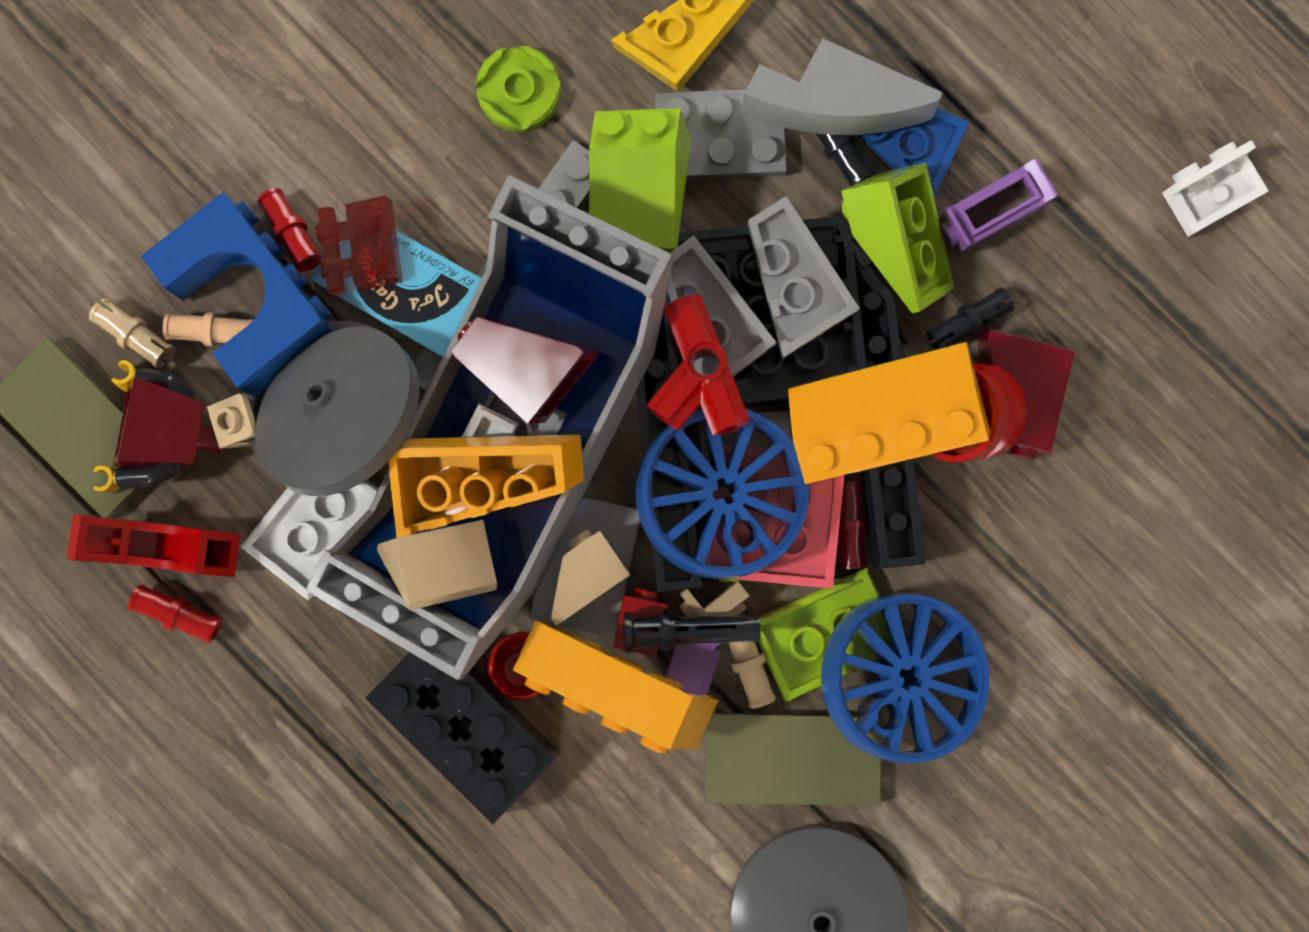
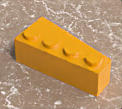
M581 435L413 438L402 442L398 450L388 461L397 538L427 529L446 526L452 522L470 517L475 518L506 507H514L565 493L584 481Z
M535 620L513 671L527 677L524 683L527 687L549 695L552 690L564 696L563 705L579 713L587 714L590 709L602 715V725L622 734H626L629 729L643 736L640 743L655 752L666 754L668 749L697 750L718 703L717 699L706 694L696 695L683 692V684L674 679L654 672L646 674L642 672L644 667L639 663L611 653L609 656L604 653L606 650L604 647L556 625Z

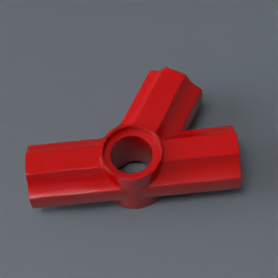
M701 294L686 295L674 300L664 307V312L683 362L651 399L647 407L663 422L678 432L699 406L702 408L712 437L731 433L750 424V419L728 366L726 353L720 345ZM702 356H712L718 360L720 365L716 372L710 375H702L694 369V364Z

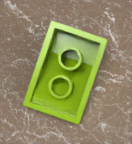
M681 108L595 111L589 146V214L668 253L673 252L678 246L691 137Z
M926 162L878 173L841 191L843 215L849 222L853 237L911 313L921 312L955 288Z

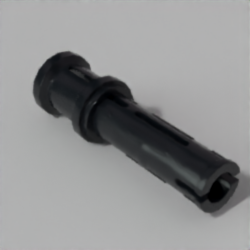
M661 611L659 616H632L630 612H623L624 653H632L633 648L661 647L662 651H670V649L675 648V644L760 641L758 613L752 615L674 617L673 613H669V611ZM732 628V629H726V630H697V629Z

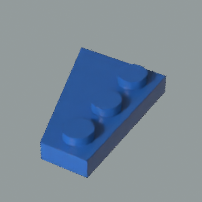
M937 108L932 120L893 131L857 136L892 169L926 162L935 197L969 122Z

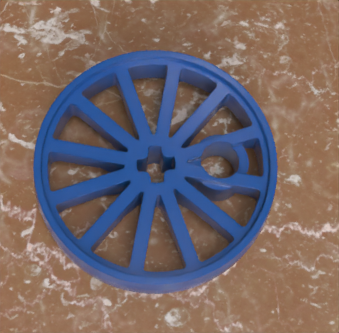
M701 409L693 413L679 432L671 426H667L653 440L640 464L636 481V504L643 529L654 547L668 561L688 573L711 579H731L760 571L787 551L797 538L805 521L809 503V484L804 482L794 443L772 421L749 410H746L750 419V424L740 428L727 463H725L721 435L712 437ZM697 422H704L711 455L710 464L683 432L685 427ZM753 429L768 438L772 445L738 472ZM670 440L675 442L695 467L698 475L658 459L660 453ZM778 453L782 455L790 473L789 477L745 483L749 477ZM653 472L685 483L696 491L653 498L651 496ZM726 486L729 490V495L725 496L724 499L716 500L712 492L716 491L718 487L723 488ZM792 487V511L790 512L747 494ZM684 503H699L692 512L668 532H663L655 516L654 508ZM746 509L759 512L786 524V528L776 544L763 531L760 521ZM706 514L702 535L695 554L691 558L680 551L673 544V541ZM736 522L745 524L750 531L749 542L744 547L736 544L731 536L732 527ZM715 533L719 546L728 555V567L713 566L705 563ZM758 547L761 548L763 555L748 564H743L741 555L751 553Z
M913 593L884 594L866 600L853 608L834 629L823 656L821 670L822 691L826 707L836 727L859 750L875 758L890 762H926L940 758L955 750L972 734L978 725L988 699L989 667L985 650L977 633L970 623L954 608L940 600ZM899 604H911L914 607L913 620L907 641L898 610ZM880 610L883 614L890 641L889 647L866 623L869 617ZM932 612L944 621V626L923 648ZM855 632L872 649L879 663L846 653L848 644ZM956 636L964 654L956 658L930 664ZM842 665L868 671L876 675V678L864 684L842 689ZM967 667L968 670L967 690L931 679L933 676ZM929 690L964 700L963 708L957 720ZM878 692V695H871L862 700L857 709V721L855 722L848 710L846 701ZM886 705L889 710V720L881 728L877 724L878 713L881 707ZM923 706L945 729V734L934 743L931 740ZM908 714L916 745L913 751L899 752L901 737ZM867 733L884 737L883 743L881 745L867 736Z

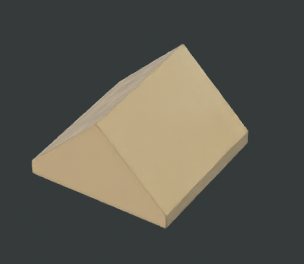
M483 520L403 536L378 544L377 552L409 610L486 593L497 588V580Z

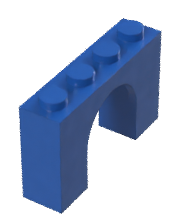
M223 192L141 255V258L163 288L182 301L186 300L226 269L236 266H253L261 270L265 280L266 292L259 314L247 327L212 353L236 387L255 397L272 383L278 372L293 356L315 339L334 331L327 321L332 314L316 295L311 298L308 297L302 289L308 283L292 263H289L287 266L282 263L278 257L283 252L282 248L267 231L262 235L254 226L260 220L243 200L236 204Z

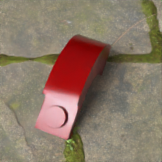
M73 514L66 559L153 567L196 575L235 577L241 534L164 523Z

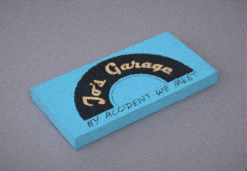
M353 207L322 257L321 263L315 268L309 279L443 358L482 278L358 208Z

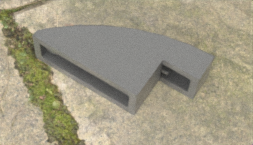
M822 38L800 82L759 64L744 92L742 113L769 124L802 132L826 135H863L893 131L932 120L943 92Z

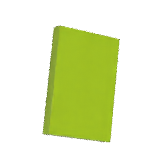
M868 568L860 569L835 581L833 589L819 588L759 616L760 641L758 644L764 653L766 662L785 702L822 686L821 670L823 656L834 629L853 608L866 600L880 596ZM880 610L869 617L866 623L889 647L890 641L883 614ZM855 632L848 644L846 653L869 661H876L875 653ZM843 664L842 676L858 668Z

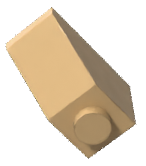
M588 528L567 543L571 551L562 557L551 620L556 626L631 575L602 531H598L593 535Z

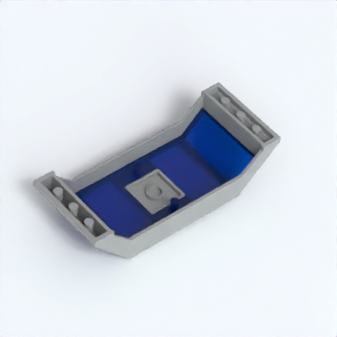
M510 175L507 176L488 215V218L491 219L486 271L418 407L404 441L413 438L461 437L478 403H481L519 422V426L513 436L581 435L584 481L565 493L514 507H506L475 518L470 517L452 522L446 526L414 533L418 534L483 520L497 580V588L494 591L409 610L377 552L378 544L397 538L388 469L369 509L330 550L324 551L305 590L456 680L464 678L535 592L654 356L674 260L672 254ZM481 317L501 320L593 347L600 354L546 423L527 424L450 352L459 342L457 337L460 330L469 321Z

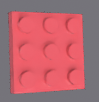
M722 444L725 463H727L734 445ZM746 447L738 472L767 449ZM778 453L749 477L745 483L789 477L790 473L782 455ZM844 475L809 483V503L806 518L792 545L776 561L762 570L731 579L833 589ZM726 486L723 488L718 487L716 491L712 492L713 497L716 500L724 499L725 496L729 495L728 488ZM792 487L747 494L790 512L792 511ZM746 509L760 521L763 531L776 544L783 534L786 524L759 512ZM736 522L731 530L732 539L740 547H744L750 539L748 527L741 522ZM715 533L705 563L713 566L728 567V555L719 546ZM758 547L751 553L741 555L743 564H748L763 555L761 548Z

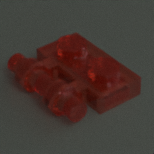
M384 195L345 204L347 221L342 222L336 221V213L333 207L318 209L319 224L315 226L317 241L322 243L324 260L320 262L321 277L326 279L328 294L338 295L344 293V278L352 276L355 278V286L361 291L403 282L392 200ZM350 239L352 257L341 259L339 242Z

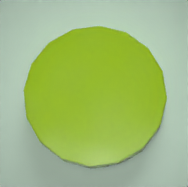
M519 46V48L513 47L510 49L506 47L497 50L484 61L477 74L476 94L483 113L494 125L506 131L527 132L541 127L553 116L560 103L561 84L555 65L544 53L530 46Z

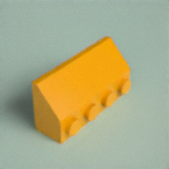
M967 342L788 389L793 443L805 484L989 440L990 429Z

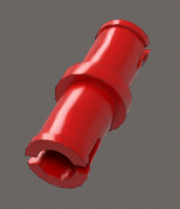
M271 188L263 192L257 202L273 226L272 235L279 244L284 245L299 272H307L316 268L321 263L322 257L306 233L307 224L304 219L294 213L280 188Z
M143 584L136 587L127 607L130 611H136L163 623L162 627L172 632L178 629L204 640L208 644L212 643L223 620L221 617H215L188 605V600L178 596L176 599H173Z

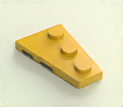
M678 0L660 13L655 10L643 18L644 23L627 35L623 31L611 39L614 49L679 92L754 0Z

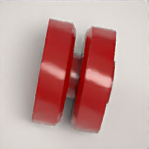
M972 363L990 429L989 440L931 454L934 458L951 463L980 460L1000 456L1015 445L1024 431L1027 407L1024 392L1011 374L999 366Z

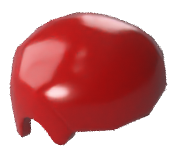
M519 631L504 636L492 648L488 659L490 681L500 694L513 700L525 701L541 694L524 684L527 677L513 671L529 635L527 632Z

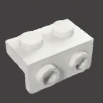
M1252 140L1238 148L1233 141L1209 155L1212 163L1200 169L1195 162L1172 176L1175 184L1162 192L1188 237L1268 192L1267 187L1247 156L1249 152L1256 148Z

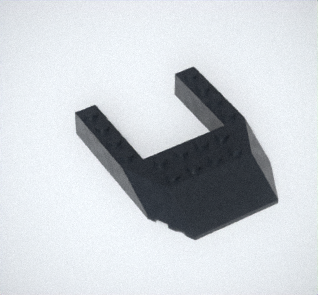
M841 216L802 221L860 309L784 359L781 357L748 226L679 233L677 248L694 235L777 342L776 345L733 377L745 408L789 404L788 389L791 387L902 359L895 298L887 286L882 284L870 266V260L863 249L858 247L853 240L852 233ZM668 291L664 307L671 303ZM642 294L630 324L631 343L635 345L646 300L644 294ZM664 309L654 356L636 390L643 457L653 440L668 426L647 407V404L683 362ZM670 440L660 453L658 459L690 472L689 459L676 443ZM909 459L863 470L862 479L873 568L885 569L926 564L914 460ZM653 472L651 482V496L653 498L692 492V488L685 483ZM684 503L654 508V513L661 529L666 533L692 512L694 507L693 503ZM695 523L673 541V544L680 551L693 558L698 546ZM653 545L657 592L702 588L700 576L688 573L675 566Z

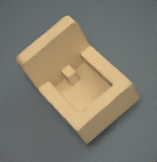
M236 394L207 407L219 449L252 446L249 438L255 436L256 422L246 394Z
M735 581L702 608L690 591L684 589L680 592V595L685 601L679 607L687 617L739 615L747 608L742 601L749 597V594L738 581Z

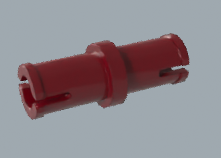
M845 481L843 483L838 533V569L866 568L863 529H867V520L862 518L861 481Z

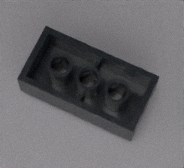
M409 652L365 698L492 825L556 760L560 752L474 667L469 670L463 679L456 680ZM434 685L438 687L440 692L436 698L440 702L439 705L435 701L430 703L426 700L427 692L424 689L425 686L428 689ZM456 716L459 720L465 716L471 720L472 723L468 729L472 735H468L467 732L461 734L456 729L458 725L455 720ZM496 747L502 750L504 755L500 761L503 765L498 763L493 765L487 759L489 753L486 748H489L492 752Z

